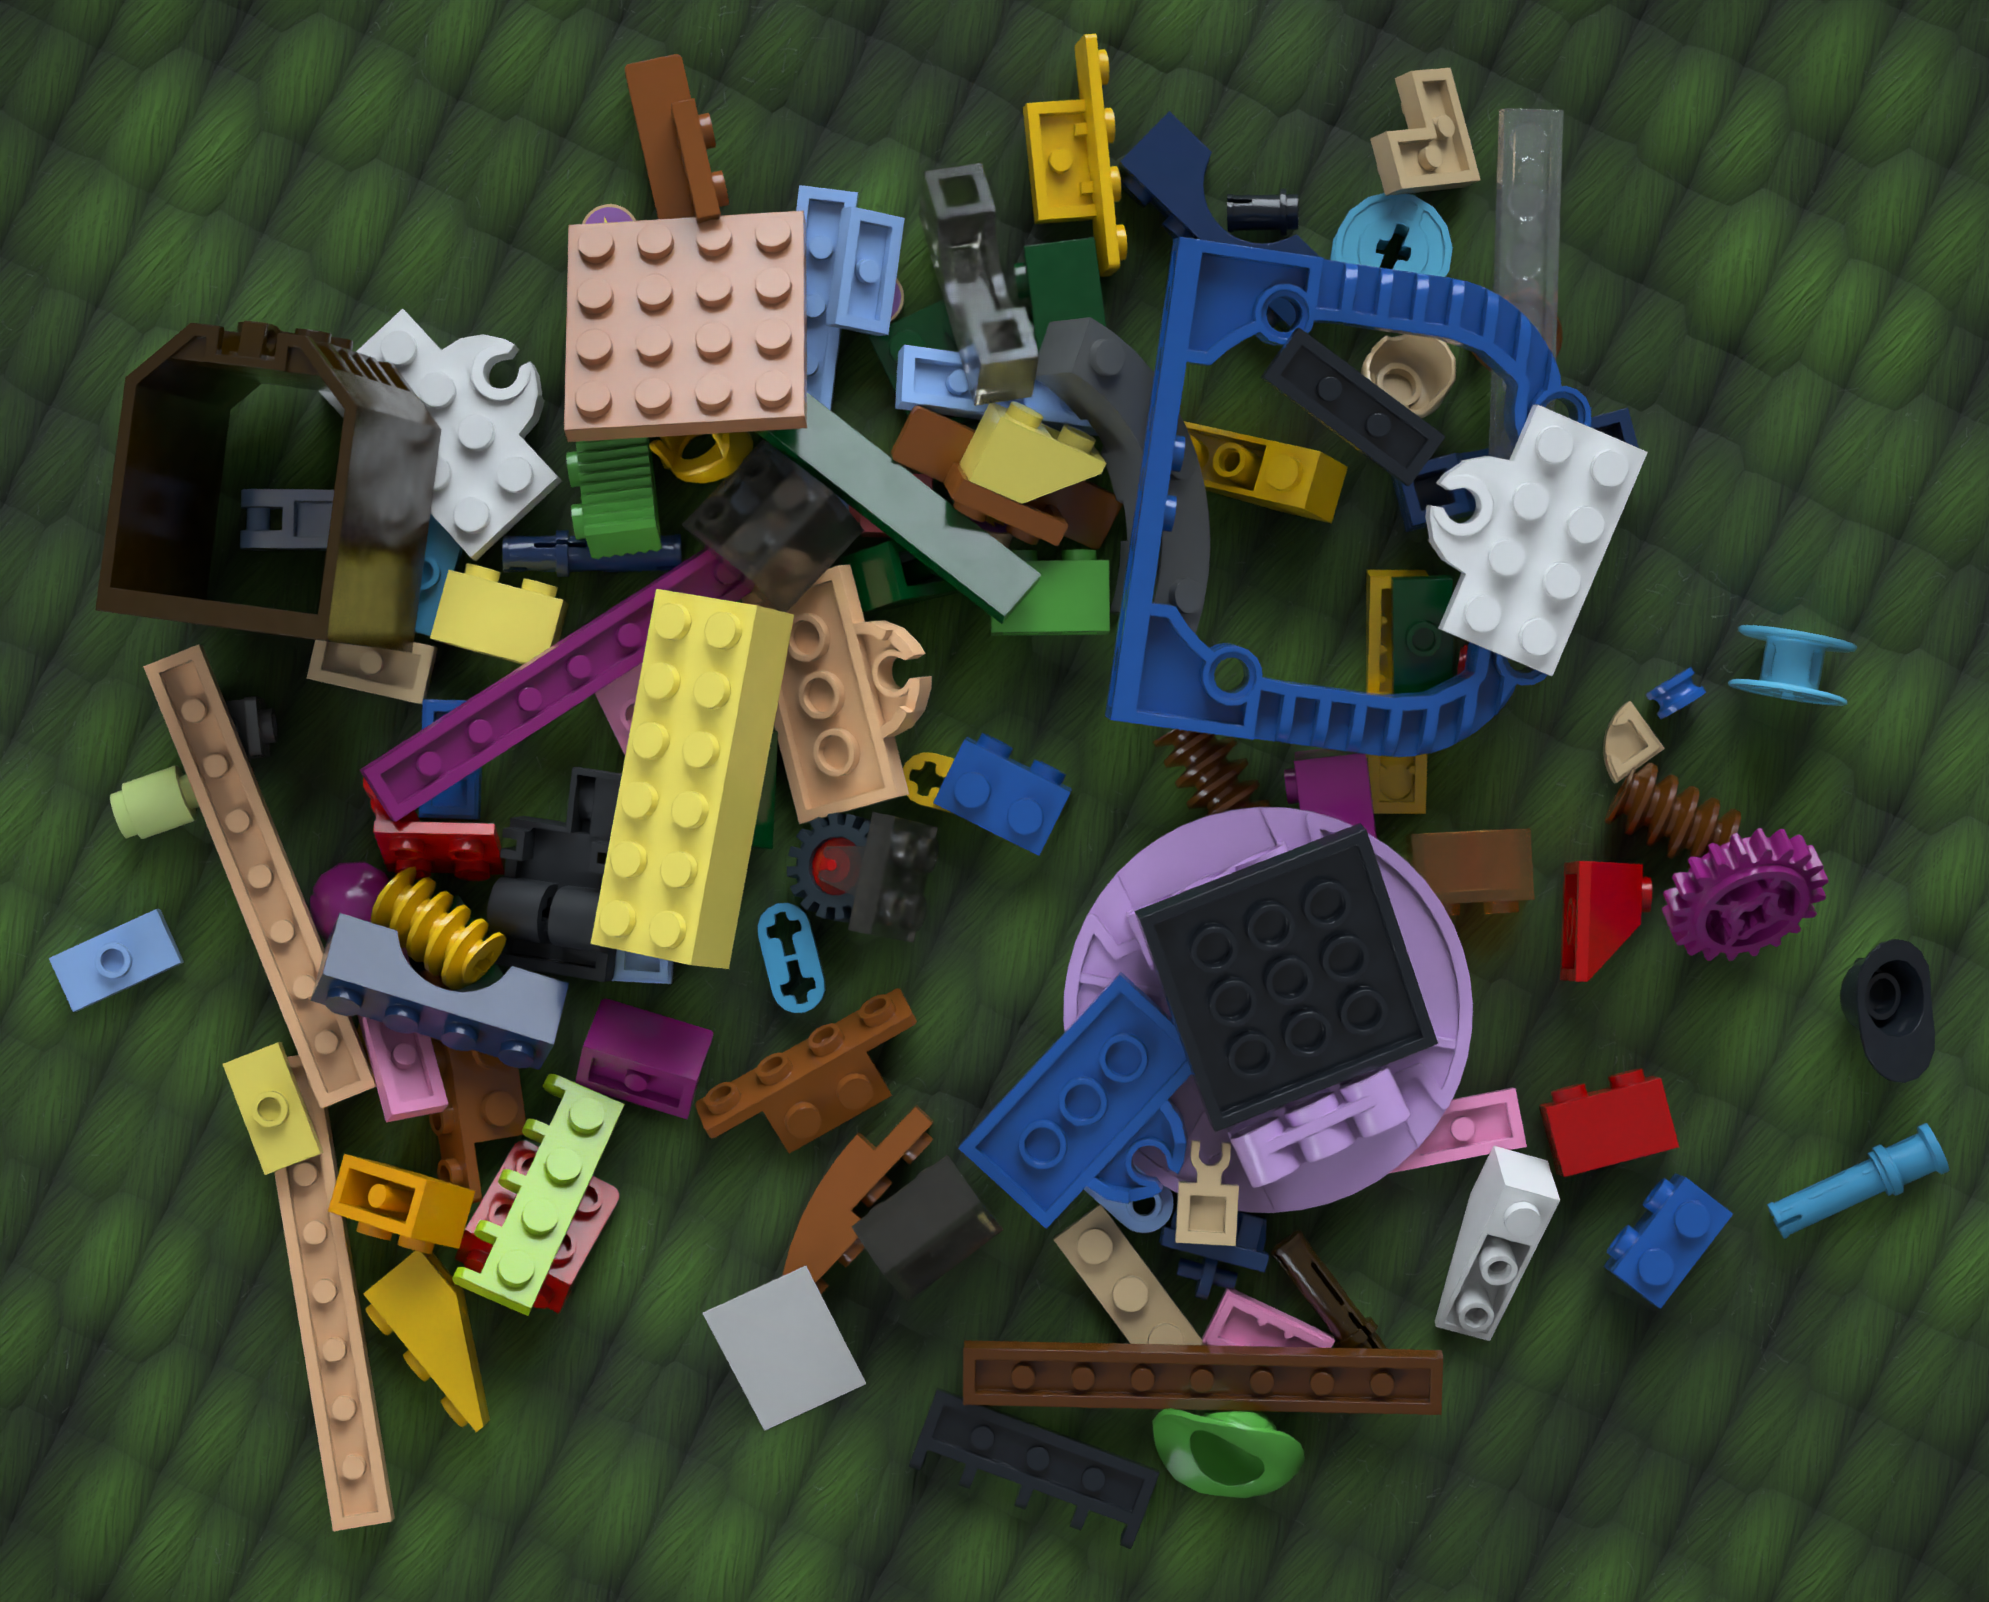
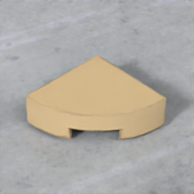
M1628 701L1615 713L1607 727L1603 743V756L1610 778L1613 783H1617L1626 777L1634 767H1636V770L1665 749L1632 702Z

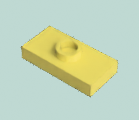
M282 1042L223 1063L264 1175L324 1153Z

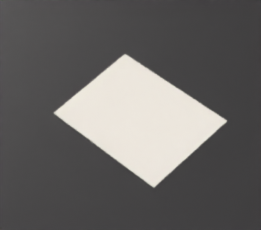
M807 1266L703 1312L709 1327L764 1431L866 1384Z

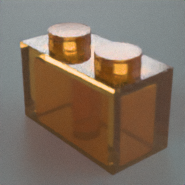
M1531 828L1406 835L1408 863L1425 879L1441 901L1448 916L1461 915L1460 903L1483 902L1484 914L1520 912L1519 900H1534Z

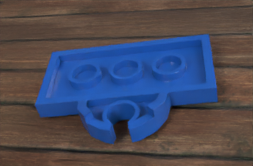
M1120 972L965 1138L958 1149L1046 1229L1086 1186L1106 1200L1125 1204L1150 1198L1162 1192L1163 1185L1157 1177L1143 1175L1135 1168L1133 1154L1143 1146H1155L1166 1156L1168 1168L1179 1174L1184 1163L1188 1135L1183 1115L1170 1097L1187 1080L1192 1072L1173 1019Z

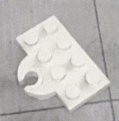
M402 309L356 352L374 357L377 361L393 363L441 428L431 514L465 552L477 561L562 482L524 440L526 435L538 423L545 402L542 397L540 376L535 366L528 362L519 368L517 379L511 386L503 389L494 388L489 381L492 367L500 361L513 359L519 351L516 345L506 339L482 334L460 338L441 350L413 318ZM319 391L344 418L345 409L332 392Z
M1532 405L1510 460L1491 456L1461 460L1459 464L1445 472L1436 483L1445 490L1458 488L1469 490L1475 498L1476 508L1469 520L1463 523H1456L1448 517L1444 508L1427 505L1425 517L1429 543L1441 560L1461 572L1438 629L1546 675L1553 676L1648 452L1542 406Z

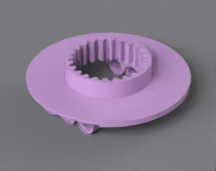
M1253 807L1205 816L1184 824L1152 842L1115 874L1100 893L1085 918L1075 941L1068 965L1064 990V1030L1066 1031L1120 972L1172 1018L1134 911L1353 825L1312 811L1286 807ZM1369 833L1368 836L1438 1044L1217 1132L1213 1130L1209 1123L1193 1075L1191 1074L1170 1097L1183 1115L1188 1135L1184 1163L1179 1174L1168 1168L1166 1156L1155 1146H1143L1133 1154L1134 1165L1148 1176L1157 1177L1162 1185L1178 1193V1181L1196 1182L1197 1171L1190 1159L1191 1140H1200L1199 1158L1204 1164L1208 1165L1215 1164L1220 1160L1222 1155L1221 1142H1230V1162L1222 1173L1221 1183L1239 1185L1238 1211L1276 1213L1304 1210L1329 1204L1370 1186L1398 1167L1419 1148L1449 1107L1461 1081L1468 1058L1472 1034L1473 1000L1464 950L1444 906L1425 879L1403 857Z

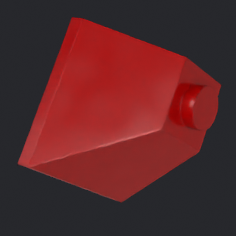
M1595 861L1564 863L1560 980L1588 982L1641 925L1642 912H1650L1652 905L1651 877H1643V864Z

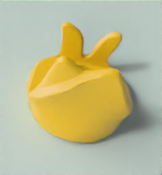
M748 432L712 434L716 441L715 445L705 454L693 459H683V450L694 438L704 434L660 437L661 440H654L649 444L651 451L662 460L665 469L671 470L678 479L691 483L714 482L738 472L749 461L753 449V440Z

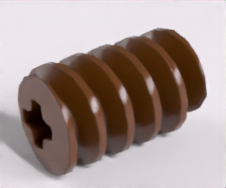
M1174 729L1153 741L1155 747L1173 745L1175 748L1164 760L1166 768L1185 766L1186 770L1175 781L1176 787L1178 789L1196 787L1197 791L1186 802L1189 810L1207 807L1208 812L1204 815L1205 817L1235 809L1271 807L1269 800L1250 802L1249 797L1260 786L1257 779L1238 780L1237 777L1249 765L1247 759L1228 760L1226 758L1237 745L1234 737L1216 739L1215 734Z
M1648 763L1637 773H1635L1636 767H1634L1627 775L1615 795L1604 820L1606 824L1610 825L1620 815L1625 814L1628 816L1625 830L1626 835L1631 836L1645 825L1648 827L1646 846L1651 848L1665 836L1669 839L1666 857L1673 859L1686 848L1690 850L1689 858H1702L1709 852V844L1715 843L1721 846L1730 842L1732 834L1738 833L1741 812L1736 809H1730L1718 819L1720 800L1710 797L1697 807L1700 795L1698 788L1689 786L1677 796L1678 777L1669 774L1656 785L1658 768L1655 764ZM1688 862V865H1687V868H1688V869L1691 868L1689 862Z

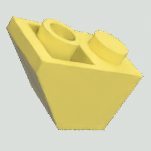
M990 401L959 465L969 481L1023 504L1100 475L1107 463L1094 447L1096 440L1089 434L1070 425H1064L1061 432L1041 423L1043 420L1041 414L1018 402L1011 401L1009 407L1005 408Z

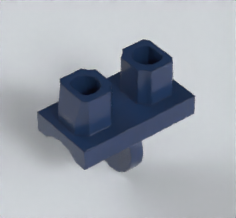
M1177 1208L1172 1216L1171 1224H1165L1162 1227L1159 1238L1161 1245L1204 1256L1202 1263L1180 1258L1176 1275L1197 1280L1195 1298L1207 1300L1212 1284L1231 1290L1234 1289L1238 1273L1218 1268V1260L1265 1273L1269 1254L1263 1250L1266 1241L1267 1222L1264 1217L1238 1211L1236 1246L1176 1243Z

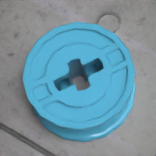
M1385 193L1366 198L1349 211L1333 239L1330 260L1380 267L1384 255L1376 253V249L1384 250L1391 240L1393 233H1397L1404 237L1398 255L1406 257V261L1397 260L1392 269L1446 277L1450 269L1453 247L1448 227L1433 206L1415 195L1399 194L1385 196Z
M1741 625L1738 627V631L1743 635L1766 641L1759 680L1733 679L1728 682L1729 686L1746 692L1792 701L1832 706L1847 705V700L1841 696L1819 691L1825 651L1849 653L1857 649L1856 645L1844 640L1797 630L1757 625Z

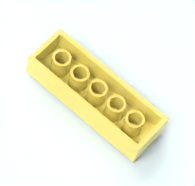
M656 589L591 944L687 965L729 969L794 614L757 605Z

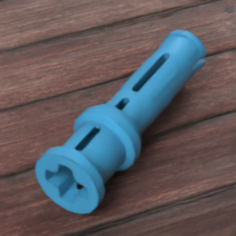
M1924 1123L1918 1126L1917 1134L1886 1148L1878 1144L1872 1147V1151L1867 1153L1869 1159L1781 1200L1768 1203L1767 1207L1770 1214L1774 1216L1773 1221L1782 1238L1785 1239L1790 1234L1884 1191L1888 1196L1891 1194L1899 1195L1904 1192V1185L1934 1171L1941 1175L1949 1172L1950 1169L1946 1157L1929 1125Z

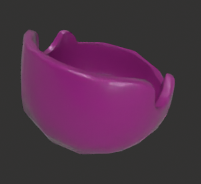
M363 861L339 863L321 874L313 886V894L310 896V912L316 930L326 942L339 913L371 922V914L377 897L388 882L391 881L385 872Z

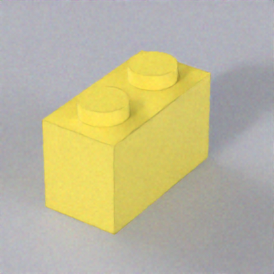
M466 563L464 573L448 569L430 638L443 644L524 665L559 642L569 604L562 599L555 598L558 587L523 578L521 588L498 583L501 572Z

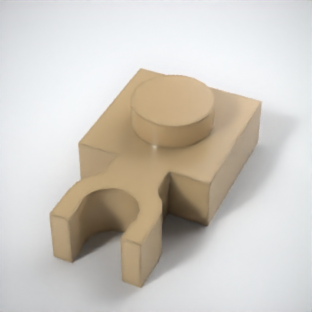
M1191 1140L1190 1159L1197 1171L1196 1182L1178 1181L1175 1242L1236 1246L1239 1185L1221 1183L1222 1173L1230 1162L1231 1143L1221 1142L1222 1155L1220 1160L1215 1164L1208 1165L1204 1164L1199 1158L1200 1140Z

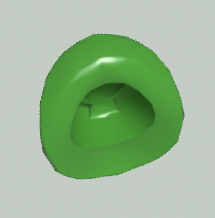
M1170 1408L1159 1412L1152 1421L1154 1443L1163 1464L1175 1480L1199 1493L1237 1498L1265 1495L1287 1484L1299 1472L1305 1461L1301 1444L1292 1436L1277 1431L1273 1421L1263 1411L1211 1410L1199 1416L1183 1410Z

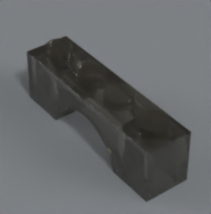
M982 163L924 171L919 217L974 406L1032 397L1039 353L1025 307L1015 308L1005 286L997 245L996 210Z

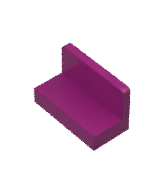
M602 999L582 1048L575 1083L608 1096L688 1119L694 1103L701 1070L712 1043L713 1032L709 1029L610 999Z

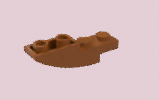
M917 1105L877 1147L858 1132L836 1158L817 1186L800 1219L789 1248L782 1276L807 1266L820 1294H822L829 1286L821 1278L837 1260L846 1268L867 1246L869 1241L862 1233L868 1228L870 1222L854 1207L859 1201H862L868 1208L871 1207L893 1183L885 1175L900 1158L910 1165L933 1140L926 1132L933 1124V1120Z

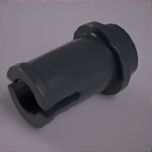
M1280 188V194L1276 195L1227 194L1228 232L1281 230V236H1287V230H1299L1298 194H1287L1286 188Z

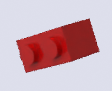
M1639 1068L1609 1076L1610 1087L1587 1092L1585 1083L1551 1091L1553 1102L1539 1105L1556 1174L1566 1177L1678 1148L1679 1144L1662 1079L1655 1076L1645 1078L1643 1069Z

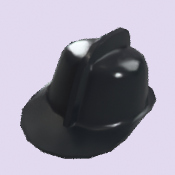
M1891 939L1879 943L1865 958H1857L1854 965L1847 971L1842 981L1839 995L1841 1010L1847 1021L1860 1031L1865 1056L1874 1070L1888 1081L1906 1083L1922 1075L1929 1067L1935 1051V1026L1931 1001L1929 965L1922 952L1909 941Z

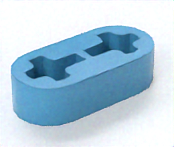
M777 903L767 908L761 915L758 923V938L771 990L776 1002L784 1010L793 1013H805L815 1008L822 1001L826 991L825 977L812 925L807 914L799 906L790 903ZM780 912H786L789 920H799L801 924V931L793 934L792 939L796 954L786 956L781 939H770L768 934V927L776 924V914ZM798 960L803 978L813 977L816 984L815 989L807 992L808 1002L798 1004L794 995L785 996L782 991V985L791 981L788 962Z

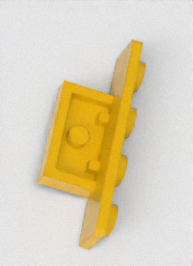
M1084 34L1075 44L1080 99L1026 103L1023 107L1034 223L1092 220L1100 277L1111 276L1120 268V260H1126L1127 235L1123 224L1116 225L1114 202H1119L1121 199V177L1118 167L1110 166L1108 144L1114 143L1115 140L1114 113L1112 108H1104L1102 85H1107L1109 82L1108 55L1105 49L1098 50L1096 34Z

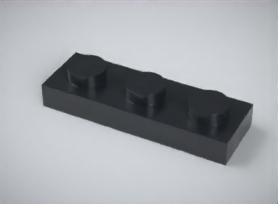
M1301 328L1294 330L1260 377L1405 486L1412 484L1446 437Z

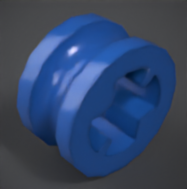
M1691 667L1645 694L1648 700L1658 702L1660 709L1657 715L1660 720L1706 693L1703 686L1698 687L1693 684L1692 676L1695 672Z

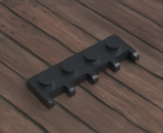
M938 1387L908 1466L920 1471L926 1461L927 1450L965 1463L958 1485L970 1489L977 1469L1021 1484L1014 1506L1023 1510L1026 1509L1034 1489L1076 1505L1069 1526L1081 1531L1089 1510L1123 1522L1126 1526L1121 1533L1119 1545L1131 1549L1160 1474L1159 1470L987 1405H963L962 1396Z

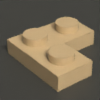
M1451 68L1415 70L1395 78L1402 112L1408 129L1387 131L1370 139L1385 196L1463 188L1480 181Z
M315 640L307 679L423 705V699L427 698L438 648L414 642L413 651L410 653Z

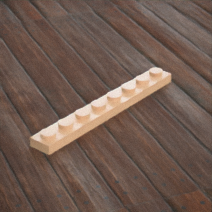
M198 644L143 666L320 1109L375 1088L376 1083L371 1064L352 1017L336 1014L330 1011L326 1005L310 1001L324 954V947L204 647Z
M299 1055L287 1058L324 1153L274 1173L333 1531L392 1522L395 1516L346 1217L328 1212L338 1177L328 1107L320 1109Z

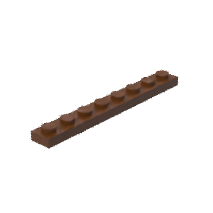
M964 1341L963 1405L1442 1415V1350Z

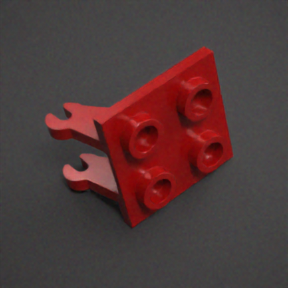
M363 778L365 792L371 798V808L376 816L373 832L388 872H395L397 875L408 867L416 866L417 874L415 880L430 877L431 873H455L457 878L467 881L487 880L490 878V874L504 875L506 861L505 858H500L502 847L495 824L421 822L415 810L396 822L392 821L365 778Z

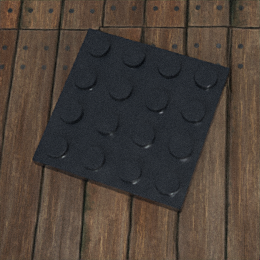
M1361 823L1134 911L1206 1115L1215 1132L1438 1044L1367 830Z

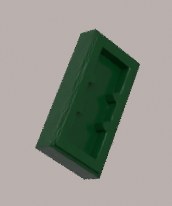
M1450 575L1391 577L1392 694L1424 692L1453 678V635L1438 629L1453 594V578Z

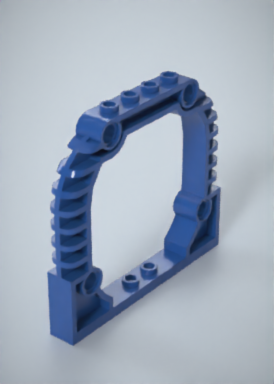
M1186 237L1173 239L1105 717L1113 721L1244 739L1268 740L1377 756L1409 757L1433 753L1466 739L1498 714L1512 696L1517 684L1534 685L1544 680L1547 676L1546 674L1530 667L1515 671L1510 666L1506 657L1471 642L1468 645L1465 670L1459 675L1424 692L1383 695L1262 677V667L1257 657L1248 649L1231 643L1216 644L1209 648L1191 630L1175 606L1152 602L1162 531L1172 532L1176 515L1177 497L1168 495L1171 471L1180 472L1184 459L1185 436L1176 435L1186 364L1211 365L1226 351L1253 335L1260 341L1272 346L1284 345L1296 328H1301L1308 334L1314 322L1438 339L1475 353L1503 379L1507 385L1503 408L1504 429L1511 444L1515 447L1532 405H1539L1545 408L1550 401L1557 399L1566 405L1570 419L1588 427H1591L1592 420L1591 407L1586 397L1577 389L1561 385V375L1556 360L1531 321L1500 295L1468 281ZM1276 298L1288 300L1295 309L1296 319L1293 326L1286 332L1275 330L1267 320L1268 306ZM1226 658H1236L1243 667V679L1236 688L1223 691L1214 680L1216 666Z

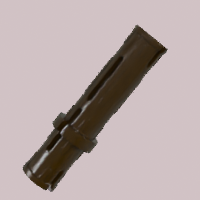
M1301 1230L1289 1234L1271 1249L1270 1254L1272 1257H1275L1335 1337V1348L1388 1349L1375 1332L1378 1325L1371 1316L1366 1318L1363 1316L1334 1275L1312 1249Z

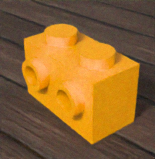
M344 1154L328 1212L359 1221L356 1229L359 1233L391 1241L392 1234L395 1233L400 1235L397 1245L432 1254L435 1244L459 1249L475 1191L394 1165Z

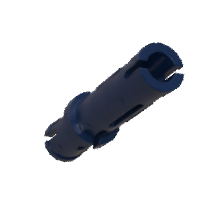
M557 530L556 536L503 535L504 573L525 571L556 572L557 577H569L570 572L670 571L682 563L681 534L661 535L662 549L657 552L649 550L646 553L638 551L634 555L626 553L623 556L614 555L611 558L603 556L600 559L591 557L586 539L576 540L575 536L569 535V530Z

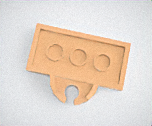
M850 564L838 565L744 596L742 602L745 604L794 614L774 727L775 731H778V743L799 824L810 822L817 817L827 818L830 813H844L909 795L895 736L912 728L926 710L931 691L932 676L910 678L905 686L901 688L894 681L892 666L897 657L903 660L918 659L926 654L921 644L905 628L888 621L865 622Z

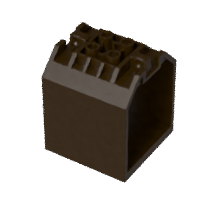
M244 321L238 322L237 332L224 331L225 327L190 323L125 377L95 611L412 653L441 428L393 363L377 361L374 357L352 351V340L331 337V333L295 328V333L281 331L277 326L270 323ZM261 384L332 392L345 409L318 615L206 600L230 411Z

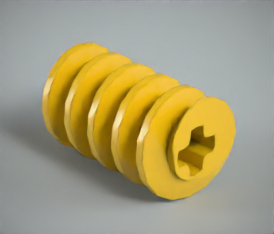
M416 866L408 867L389 881L379 893L373 906L371 923L397 930L401 948H406L407 955L416 962H424L425 969L433 976H442V982L451 990H460L471 985L485 975L500 956L506 944V937L502 933L497 932L483 941L489 926L484 919H477L465 927L470 918L471 910L463 904L448 913L454 896L448 891H443L431 899L435 891L436 882L430 877H426L413 886L417 874Z

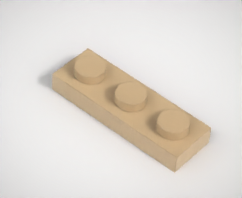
M1098 1204L1053 1238L1131 1344L1205 1345L1202 1343L1201 1337L1101 1204Z

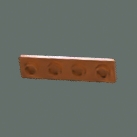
M679 54L627 64L625 66V76L657 218L695 217L697 224L720 219L719 207L729 205V199L722 170L711 172L706 150L716 148L713 127L709 113L698 115L695 98L691 99L682 57Z
M920 405L912 408L891 450V456L894 461L943 482L951 498L955 501L953 507L956 510L980 522H985L987 516L1007 524L1005 529L1008 533L1032 545H1037L1039 540L1042 539L1058 546L1063 536L1095 550L1101 547L1123 505L1116 501L1114 492L1084 480L1021 504L969 481L959 464L976 430Z
M427 970L416 971L417 974L429 983L452 991L442 982V976H433ZM430 1037L448 1101V1106L443 1112L429 1114L431 1128L439 1139L442 1159L438 1163V1179L474 1190L475 1195L472 1203H478L482 1201L474 1143L524 1135L522 1129L525 1125L526 1117L519 1069L504 1064L498 1057L475 1050H455L444 1045L441 1040Z
M898 988L887 994L870 998L859 1010L840 1021L817 1028L808 1039L783 1053L769 1055L755 1069L732 1082H723L713 1087L705 1097L695 1103L703 1127L709 1137L715 1138L763 1111L790 1154L892 1096L868 1051L916 1024L917 1020L902 991Z

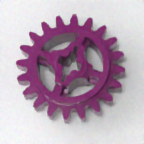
M1759 828L1748 838L1741 839L1740 835L1735 833L1732 834L1730 842L1721 846L1715 843L1709 844V852L1702 858L1690 857L1688 859L1691 866L1689 871L1674 873L1672 876L1677 888L1664 891L1663 895L1668 905L1662 908V912L1678 946L1684 944L1689 955L1692 956L1702 950L1706 960L1711 961L1722 952L1726 954L1728 961H1733L1739 953L1749 951L1752 956H1756L1760 948L1771 944L1777 947L1781 945V938L1787 933H1799L1801 928L1798 923L1802 918H1813L1817 915L1812 903L1826 899L1822 886L1829 882L1823 870L1824 866L1814 846H1807L1802 835L1799 834L1789 839L1785 830L1779 829L1770 838H1767L1762 828Z

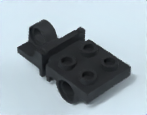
M581 767L572 768L566 822L519 816L510 818V827L503 828L502 837L517 839V845L500 850V858H506L504 877L499 878L494 884L488 902L487 923L489 924V932L492 935L500 932L506 937V944L494 964L601 982L613 980L616 949L591 944L622 777L621 773Z

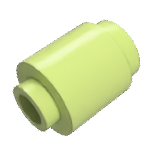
M177 765L123 783L121 791L110 794V803L114 817L121 833L126 839L135 835L145 839L197 820L196 808L199 807L187 774L183 775Z

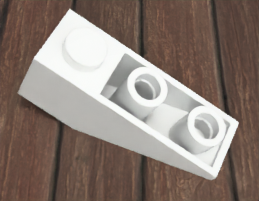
M1493 1146L1470 1193L1435 1318L1436 1327L1487 1341L1491 1340L1560 1202L1547 1160Z

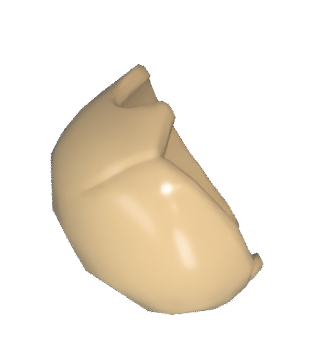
M1406 334L1395 337L1385 336L1378 341L1372 348L1371 353L1366 356L1361 368V374L1422 419L1434 413L1450 392L1456 381V358L1447 343L1438 339Z

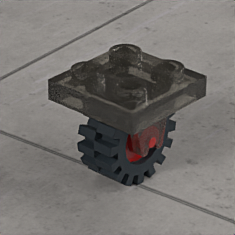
M873 812L871 820L851 814L830 813L828 814V819L817 817L810 821L813 827L811 831L806 829L800 830L796 837L803 843L800 848L790 847L788 856L797 858L796 866H787V877L797 879V884L790 886L794 896L804 898L800 904L807 911L817 912L816 916L825 919L849 922L848 930L914 942L915 933L921 929L927 912V901L923 897L927 875L933 871L938 860L939 843L935 838L938 827Z

